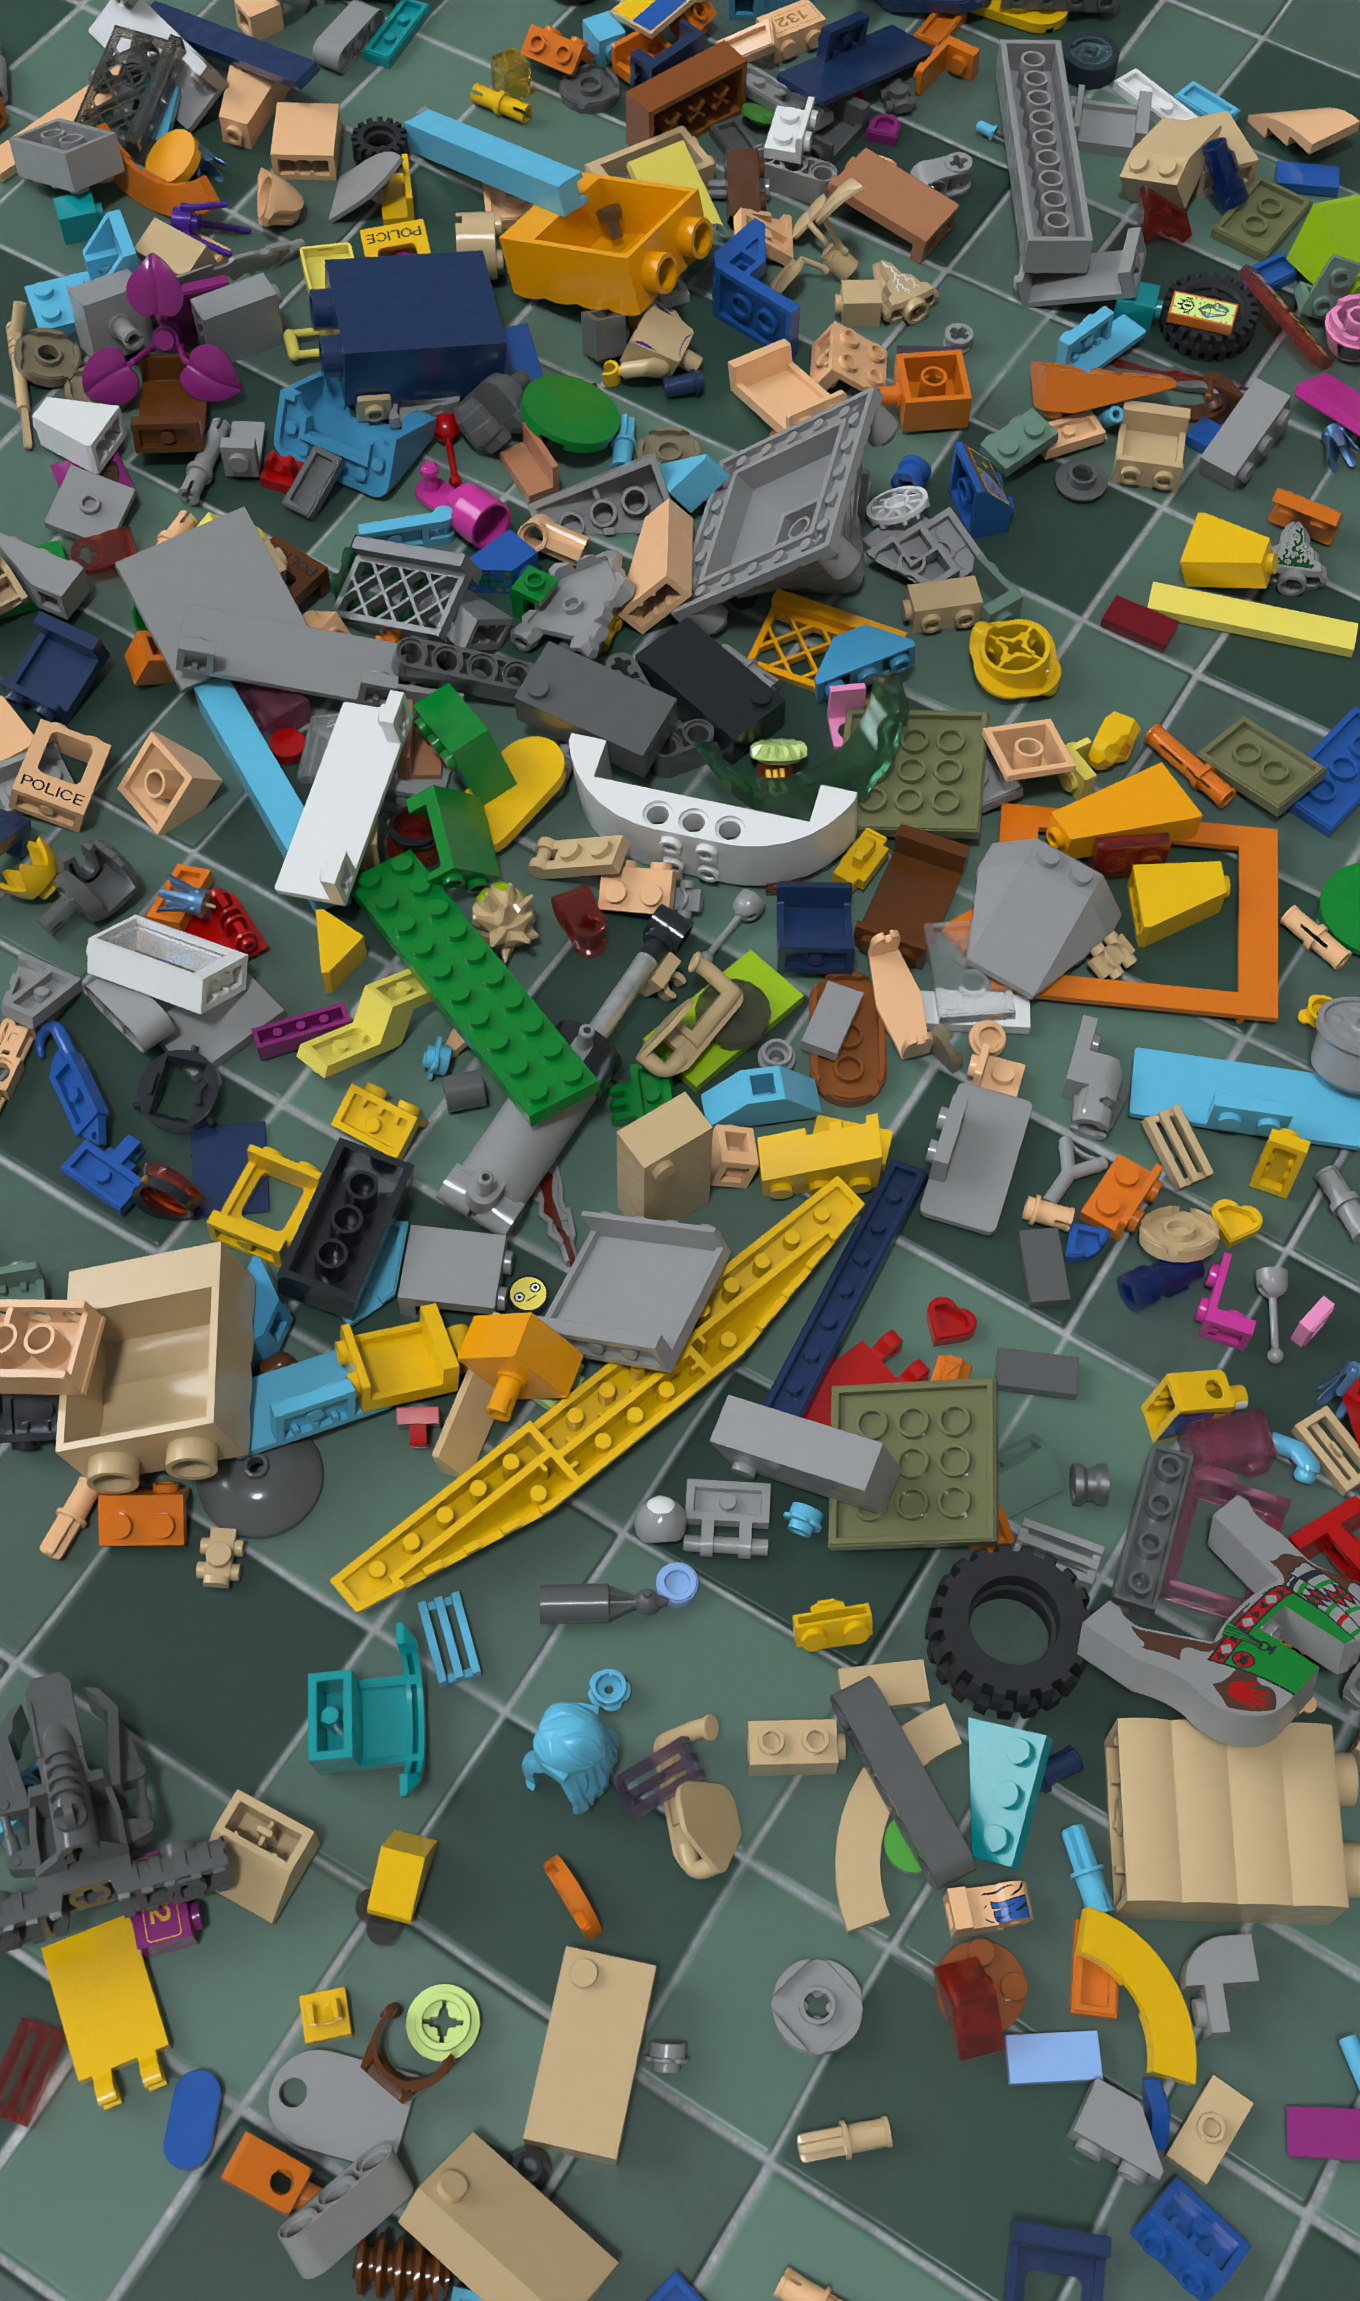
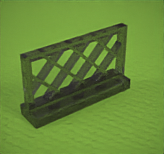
M115 25L74 122L84 124L86 120L98 116L101 124L105 123L101 114L118 107L122 116L106 124L111 131L126 124L129 130L125 139L117 138L125 151L131 154L132 159L145 162L186 64L183 57L187 51L182 37L170 34L168 39ZM121 37L132 40L135 46L120 53L117 50ZM153 47L162 49L160 56L149 61L143 53ZM140 54L144 63L127 70L123 61ZM120 63L124 72L107 79L105 75L107 69ZM149 71L151 75L149 82L136 87L132 78ZM129 80L133 90L116 97L112 87ZM109 89L113 99L96 106L94 102L96 95ZM138 98L140 102L138 109L125 114L121 105Z

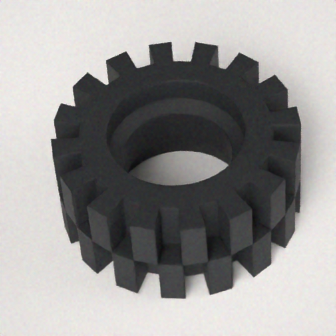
M371 117L366 119L367 124L361 121L358 123V128L354 127L352 130L351 142L353 159L356 162V166L382 152H395L400 156L401 154H408L409 160L406 129L401 127L399 121L393 124V119L389 117L386 121H383V117H377V121H373Z

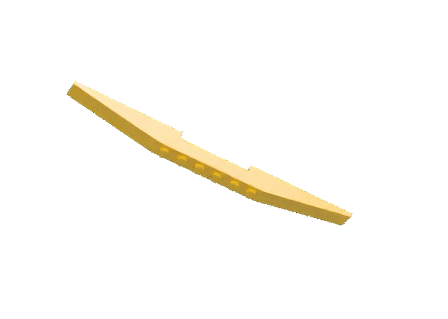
M836 1176L724 1266L671 1373L608 1363L571 1392L568 1398L561 1400L534 1423L529 1421L332 1577L330 1583L353 1611L359 1614L553 1511L739 1360L863 1209L865 1203L839 1176Z

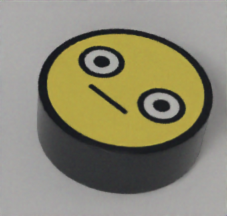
M532 1275L517 1278L512 1282L508 1290L509 1305L514 1313L532 1312L534 1315H540L547 1308L549 1302L547 1285L543 1280Z

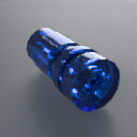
M1224 137L1213 139L1202 147L1205 164L1214 183L1212 190L1220 210L1233 209L1243 204L1248 199L1249 194L1244 184L1243 176L1238 174L1240 167L1235 152L1229 148L1227 139Z
M1160 1259L1150 1266L1140 1265L1134 1270L1131 1269L1120 1274L1117 1278L1118 1290L1127 1307L1132 1311H1139L1150 1304L1159 1302L1162 1296L1169 1298L1189 1289V1285L1204 1276V1265L1202 1260L1183 1263Z

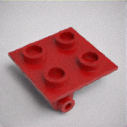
M220 887L210 891L209 903L216 905V908L208 907L203 918L193 915L184 931L248 954V959L269 949L235 893L230 895L228 891L222 890Z

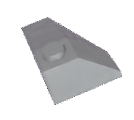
M650 453L527 504L531 517L536 514H545L552 518L554 523L582 535L641 533L645 517L670 498L656 457L653 453ZM536 527L539 537L543 538L542 531Z

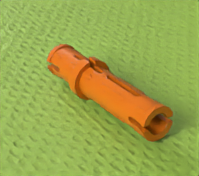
M1161 724L1154 725L1146 733L1144 742L1149 744L1190 780L1189 784L1193 789L1204 792L1219 808L1226 807L1234 799L1237 791L1215 773V768L1211 764H1204L1184 745L1169 734Z

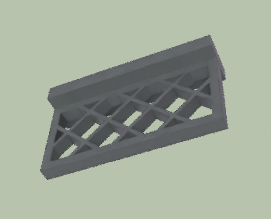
M356 536L351 548L357 553V556L332 612H337L342 621L346 623L444 641L469 584L478 585L483 572L463 553ZM364 568H373L375 574L360 582L359 579ZM399 572L402 579L387 588L385 579ZM423 577H427L429 584L414 592L412 584ZM450 582H456L453 591L442 598L439 589ZM379 584L382 592L367 601L365 592ZM406 589L409 597L394 606L391 597ZM434 594L436 602L421 611L419 602ZM359 597L361 605L350 612H345L349 602ZM386 602L388 610L377 617H373L371 610ZM413 606L416 615L405 622H400L398 615ZM441 612L442 616L437 627H427L426 620Z

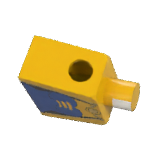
M1220 1369L1166 1374L1141 1405V1409L1152 1442L1155 1444L1218 1429L1234 1410L1247 1407L1248 1394L1245 1387L1241 1384L1229 1386L1225 1373Z

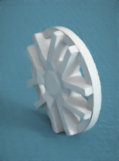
M901 486L890 489L876 496L867 505V518L873 527L880 525L881 529L896 523L906 526L908 525V519L914 518L918 520L920 518L919 513L925 508L930 507L927 491L919 486Z

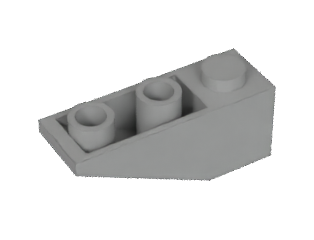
M0 533V556L11 568L25 592L39 608L68 620L91 591L84 567L73 560L67 561L55 556L44 548H36L24 543L15 536H7Z

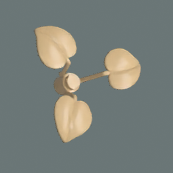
M851 177L846 179L829 198L824 194L820 195L812 203L809 210L800 216L792 228L793 241L799 238L809 227L825 245L826 248L820 255L823 264L801 256L796 261L793 259L774 277L769 285L770 288L781 294L801 271L803 265L819 269L825 275L830 271L840 281L846 280L854 272L859 262L843 245L828 217L849 198L865 190L859 182ZM815 219L818 225L822 223L825 225L834 242L830 243L814 225L813 221Z

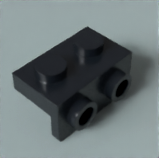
M2 1394L4 1433L0 1434V1443H12V1450H26L38 1448L37 1441L54 1440V1447H56L59 1395Z

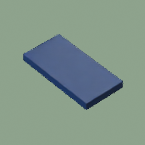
M1356 706L1307 755L1327 768L1326 777L1287 809L1328 838L1360 806V709Z

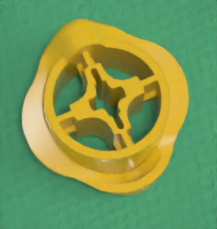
M1026 619L991 623L979 621L973 626L969 639V652L973 659L975 676L988 693L1002 699H1018L1042 695L1050 697L1057 692L1061 679V665L1057 659L1053 638L1043 626Z

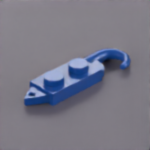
M56 1021L46 1022L37 1032L35 1050L38 1058H45V1041L50 1034L53 1035L59 1050L51 1063L49 1079L75 1136L85 1137L96 1145L106 1146V1118L110 1113L82 1053L77 1052L68 1030L62 1023Z

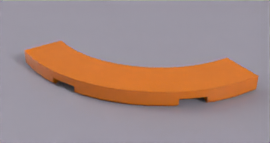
M106 122L96 126V128L111 131ZM118 142L125 171L115 175L113 182L127 195L146 208L171 217L173 208L175 206L180 207L181 202L191 204L220 202L206 175L191 182H166L165 179L154 175L150 171L138 168L131 159L132 157ZM202 210L195 212L203 215L213 210Z

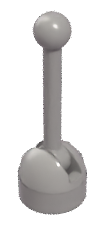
M742 889L733 902L735 917L707 951L701 952V956L713 962V955L740 921L748 922L759 917L766 907L761 897L749 889Z
M1264 1267L1255 1272L1256 1286L1259 1293L1269 1299L1271 1349L1267 1353V1358L1271 1363L1278 1364L1283 1360L1284 1354L1279 1349L1277 1298L1287 1291L1289 1283L1288 1270L1282 1267Z

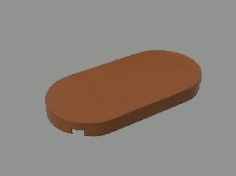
M852 971V974H828L824 976V980L818 984L816 983L811 990L809 1022L828 981L863 992V1001L837 1061L809 1052L810 1078L815 1079L818 1095L825 1101L840 1107H859L873 1101L884 1088L887 1076L886 1028L875 1008L872 982L869 981L868 976L858 971Z

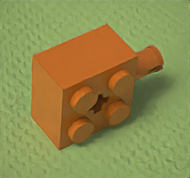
M962 349L896 354L893 385L878 386L877 388L883 394L881 404L884 407L895 406V409H898L902 432L968 427L972 395Z

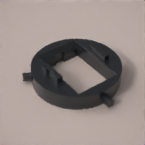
M192 1045L191 1050H173L160 1055L146 1067L139 1080L138 1101L133 1103V1107L135 1110L141 1109L146 1118L163 1131L183 1134L195 1131L206 1124L210 1127L216 1124L213 1117L217 1113L223 1097L222 1080L217 1069L204 1056L198 1053L200 1047ZM171 1065L204 1073L189 1120L179 1117L171 1118L166 1114L156 1112Z

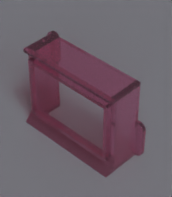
M1203 1463L1195 1464L1188 1479L1158 1600L1163 1598L1229 1618L1239 1606L1255 1594L1248 1586L1246 1587L1244 1599L1177 1581L1198 1499L1219 1506H1225L1235 1496L1240 1495L1249 1501L1255 1514L1259 1518H1263L1264 1523L1280 1533L1284 1518L1290 1508L1291 1499L1237 1484L1238 1477L1233 1472Z

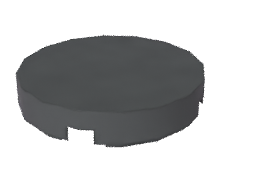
M595 64L578 65L574 76L564 74L563 80L560 81V97L563 104L570 110L581 114L605 112L614 107L620 97V81L618 76L604 66L602 70L595 68Z

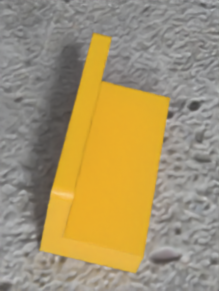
M401 154V157L404 159L402 162L403 173L393 174L388 180L389 184L385 200L381 203L384 226L415 220L408 154Z

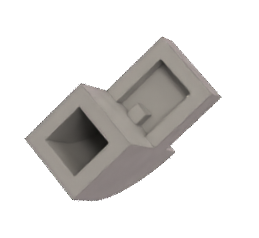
M1252 1934L1226 1935L1209 1939L1201 1944L1182 1965L1177 1985L1182 1994L1196 1993L1197 1999H1192L1191 2003L1192 2018L1195 2027L1202 2030L1203 2041L1219 2040L1231 2032L1224 1991L1248 1990L1259 1982Z

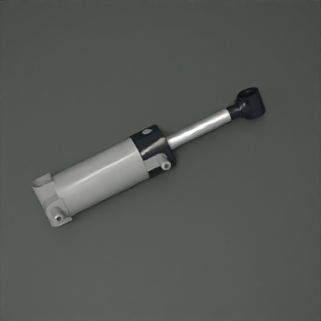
M660 904L644 929V946L591 1023L583 1024L568 1019L560 1020L555 1026L598 1079L600 1091L532 1127L511 1100L507 1098L462 1165L456 1163L437 1194L438 1200L464 1216L474 1219V1222L494 1234L506 1235V1237L510 1235L522 1217L526 1202L591 1106L599 1100L613 1076L622 1066L620 1054L607 1038L663 956L668 952L674 955L679 952L690 935L694 922L664 904Z

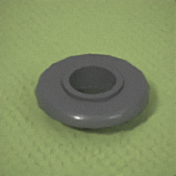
M1073 460L1061 465L1056 471L1055 483L1063 496L1073 501L1087 502L1099 498L1105 492L1108 478L1100 466L1090 461ZM1075 477H1085L1088 481H1080Z

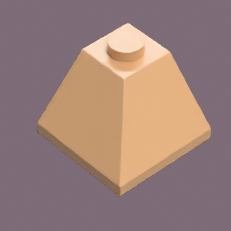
M1051 719L987 727L982 730V735L1006 781L1074 772L1076 769V764Z
M151 731L117 789L157 835H164L205 810L223 780L201 756L158 732Z

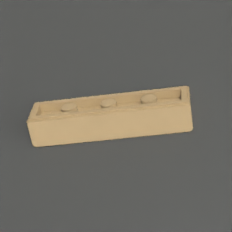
M469 1368L432 1453V1457L440 1472L456 1478L477 1463L494 1421L490 1414L485 1413V1408L490 1401L494 1387Z

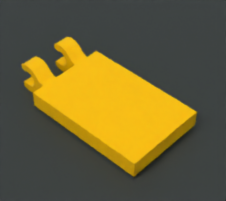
M124 1915L41 1948L78 2082L82 2085L90 2081L94 2082V2090L99 2106H103L104 2111L123 2104L114 2072L136 2062H139L145 2088L149 2089V2092L167 2086L168 2083L159 2053L172 2047L145 1958L137 1950L132 1917L125 1919Z

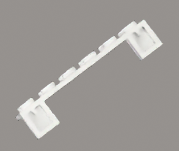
M390 690L386 703L382 704L380 708L349 702L343 703L275 885V890L278 894L346 906L414 718L404 692Z

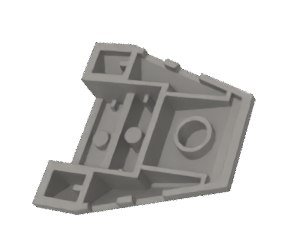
M1038 838L992 843L976 871V892L972 902V908H974L973 918L969 928L965 963L1033 1000L1059 980L1071 967L1084 961L1094 946L1100 942L1105 945L1106 943L1102 939L1114 931L1122 913L1103 874Z

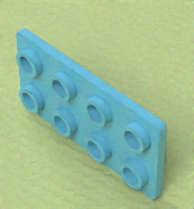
M335 1350L252 1377V1396L249 1408L251 1424L248 1455L236 1458L243 1459L390 1409L393 1406L362 1413L356 1397V1391L350 1379L345 1378V1375L348 1373L346 1365H339Z

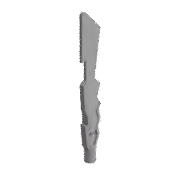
M301 238L290 242L281 241L266 245L261 250H252L231 256L226 264L213 268L214 265L211 263L176 275L180 284L225 274L235 281L245 273L254 275L257 271H265L272 265L281 264L288 257L300 253V248L306 245Z

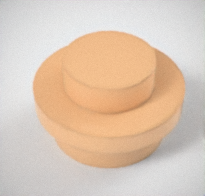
M983 1020L976 1023L968 1034V1044L972 1052L980 1055L983 1043L991 1045L989 1055H999L1006 1045V1034L1001 1025L992 1020Z

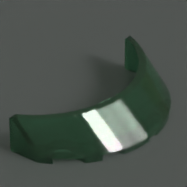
M880 675L875 677L864 715L847 742L822 764L808 771L787 777H758L737 771L725 765L718 742L700 741L695 743L694 747L723 786L748 807L760 812L810 821L821 785L857 792V804L871 793V788L883 774L889 772L896 760L895 752L900 742L903 727L908 725L910 709L900 675Z

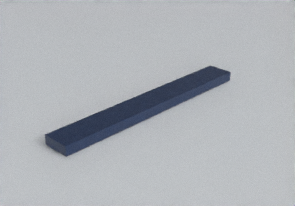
M154 1L150 5L196 51L298 91H301L320 71L317 62L161 2Z
M891 1159L765 1398L763 1406L801 1418L806 1417L928 1180V1171Z

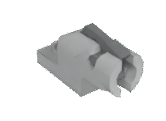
M1083 1015L1061 1098L1073 1100L1071 1130L1083 1138L1100 1141L1104 1140L1111 1133L1128 1098L1129 1090L1121 1083L1122 1070L1120 1061L1112 1056L1097 1052L1102 1036L1095 1033L1098 1018Z

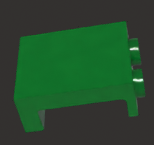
M432 785L406 799L410 814L430 819L441 865L438 869L426 875L428 883L443 885L445 889H463L473 894L481 892L484 888L489 887L488 884L501 878L481 796Z

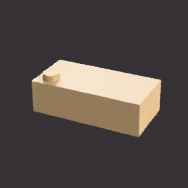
M686 1092L681 1093L616 1132L618 1208L624 1216L633 1217L639 1215L653 1220L666 1221L672 1219L679 1221L709 1203L713 1127Z
M566 1946L523 2136L525 2146H535L546 2151L617 2166L656 1979L655 1965Z
M474 2132L418 2187L398 2221L403 2228L483 2301H593L619 2264L617 2260Z

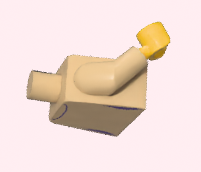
M654 300L640 315L628 316L629 327L634 332L619 360L622 362L621 366H618V363L614 360L606 361L603 366L604 373L601 374V377L606 387L617 386L621 382V376L624 379L636 377L668 378L672 376L677 366L688 373L693 368L697 371L703 357L687 348L694 334L693 329L684 323L676 310L666 309L658 301Z

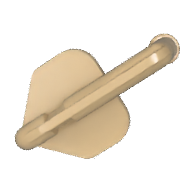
M699 951L692 957L688 966V972H696L702 976L720 995L691 1030L681 1022V1019L695 1003L689 998L674 1009L646 1040L635 1060L657 1077H671L690 1068L743 1002L742 990L712 962L701 956L702 954ZM662 1040L674 1050L665 1062L653 1052V1049Z
M712 1714L663 1732L656 1738L653 1746L673 1855L687 1875L698 1880L713 1877L727 1870L742 1835L736 1802L731 1792L721 1784L688 1781L681 1747L704 1738L707 1741H714L717 1738L719 1723Z

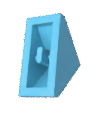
M708 454L663 463L660 466L668 492L690 513L717 490L729 476Z

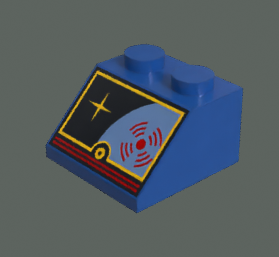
M962 441L956 442L953 451L948 493L963 526L973 539L1008 532L1010 519L1014 516L1015 509L1011 496H1007L1003 489V480L1000 472H995L988 457Z

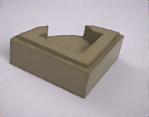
M940 1022L930 1031L934 1039L930 1052L954 1074L963 1067L962 1053H955L949 1041L953 1038V1035Z

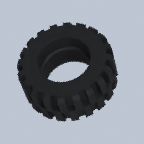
M1010 1543L997 1544L994 1553H989L986 1547H982L972 1552L970 1560L963 1557L952 1565L950 1574H945L938 1584L925 1625V1639L929 1640L926 1652L929 1663H936L937 1665L935 1675L941 1685L950 1683L953 1687L951 1696L958 1702L962 1703L965 1698L974 1702L975 1705L972 1711L985 1715L987 1708L996 1710L997 1719L1010 1720L1012 1714L1020 1712L1022 1719L1035 1717L1041 1708L1049 1711L1056 1707L1063 1696L1068 1697L1089 1663L1077 1654L1082 1622L1095 1613L1091 1609L1087 1610L1090 1597L1085 1587L1076 1589L1074 1583L1077 1576L1069 1567L1064 1571L1056 1567L1058 1561L1056 1557L1046 1553L1043 1559L1034 1555L1035 1547L1023 1544L1020 1551H1011ZM995 1599L1014 1600L1028 1606L1038 1614L1048 1631L1050 1641L1046 1653L1039 1660L1022 1665L1007 1664L990 1657L976 1643L970 1630V1618L975 1608Z

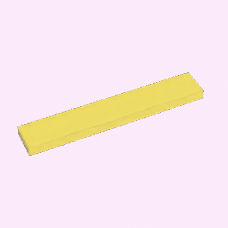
M1153 582L1147 608L1175 619L1180 623L1350 658L1354 652L1359 624Z

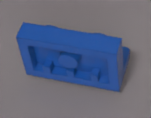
M1177 2175L1166 2186L1147 2214L1130 2232V2235L1142 2246L1143 2250L1149 2256L1156 2259L1179 2281L1187 2292L1194 2295L1199 2301H1209L1226 2285L1252 2247Z

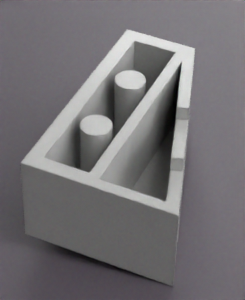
M1256 378L1201 455L1199 473L1233 492L1242 482L1246 483L1252 475L1255 466L1288 429V422L1292 416V411H1290L1291 396Z

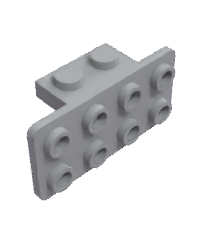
M969 1083L958 1085L956 1093L953 1094L950 1107H941L935 1129L942 1130L939 1141L931 1139L925 1162L932 1163L920 1204L919 1211L922 1216L984 1235H993L995 1233L1032 1111L1030 1101Z

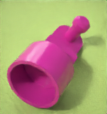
M426 461L421 464L420 473L424 479L415 486L417 500L431 511H434L438 506L450 507L452 509L451 526L456 533L478 549H482L508 530L511 512L505 503L484 488L477 487L472 483L463 484L455 489L446 481L437 478L439 474L437 463Z

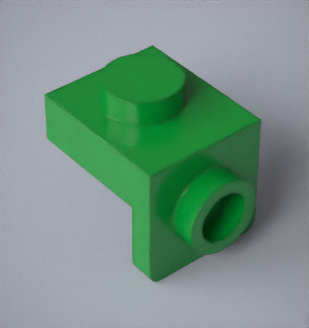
M529 565L511 587L509 597L512 601V616L522 620V616L527 611L534 609L533 603L538 606L543 605L557 587L558 579Z

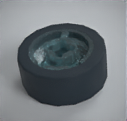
M1080 32L1068 38L1062 50L1067 82L1077 88L1079 84L1085 85V89L1088 90L1100 89L1109 85L1114 80L1120 55L1118 45L1110 37L1096 32Z

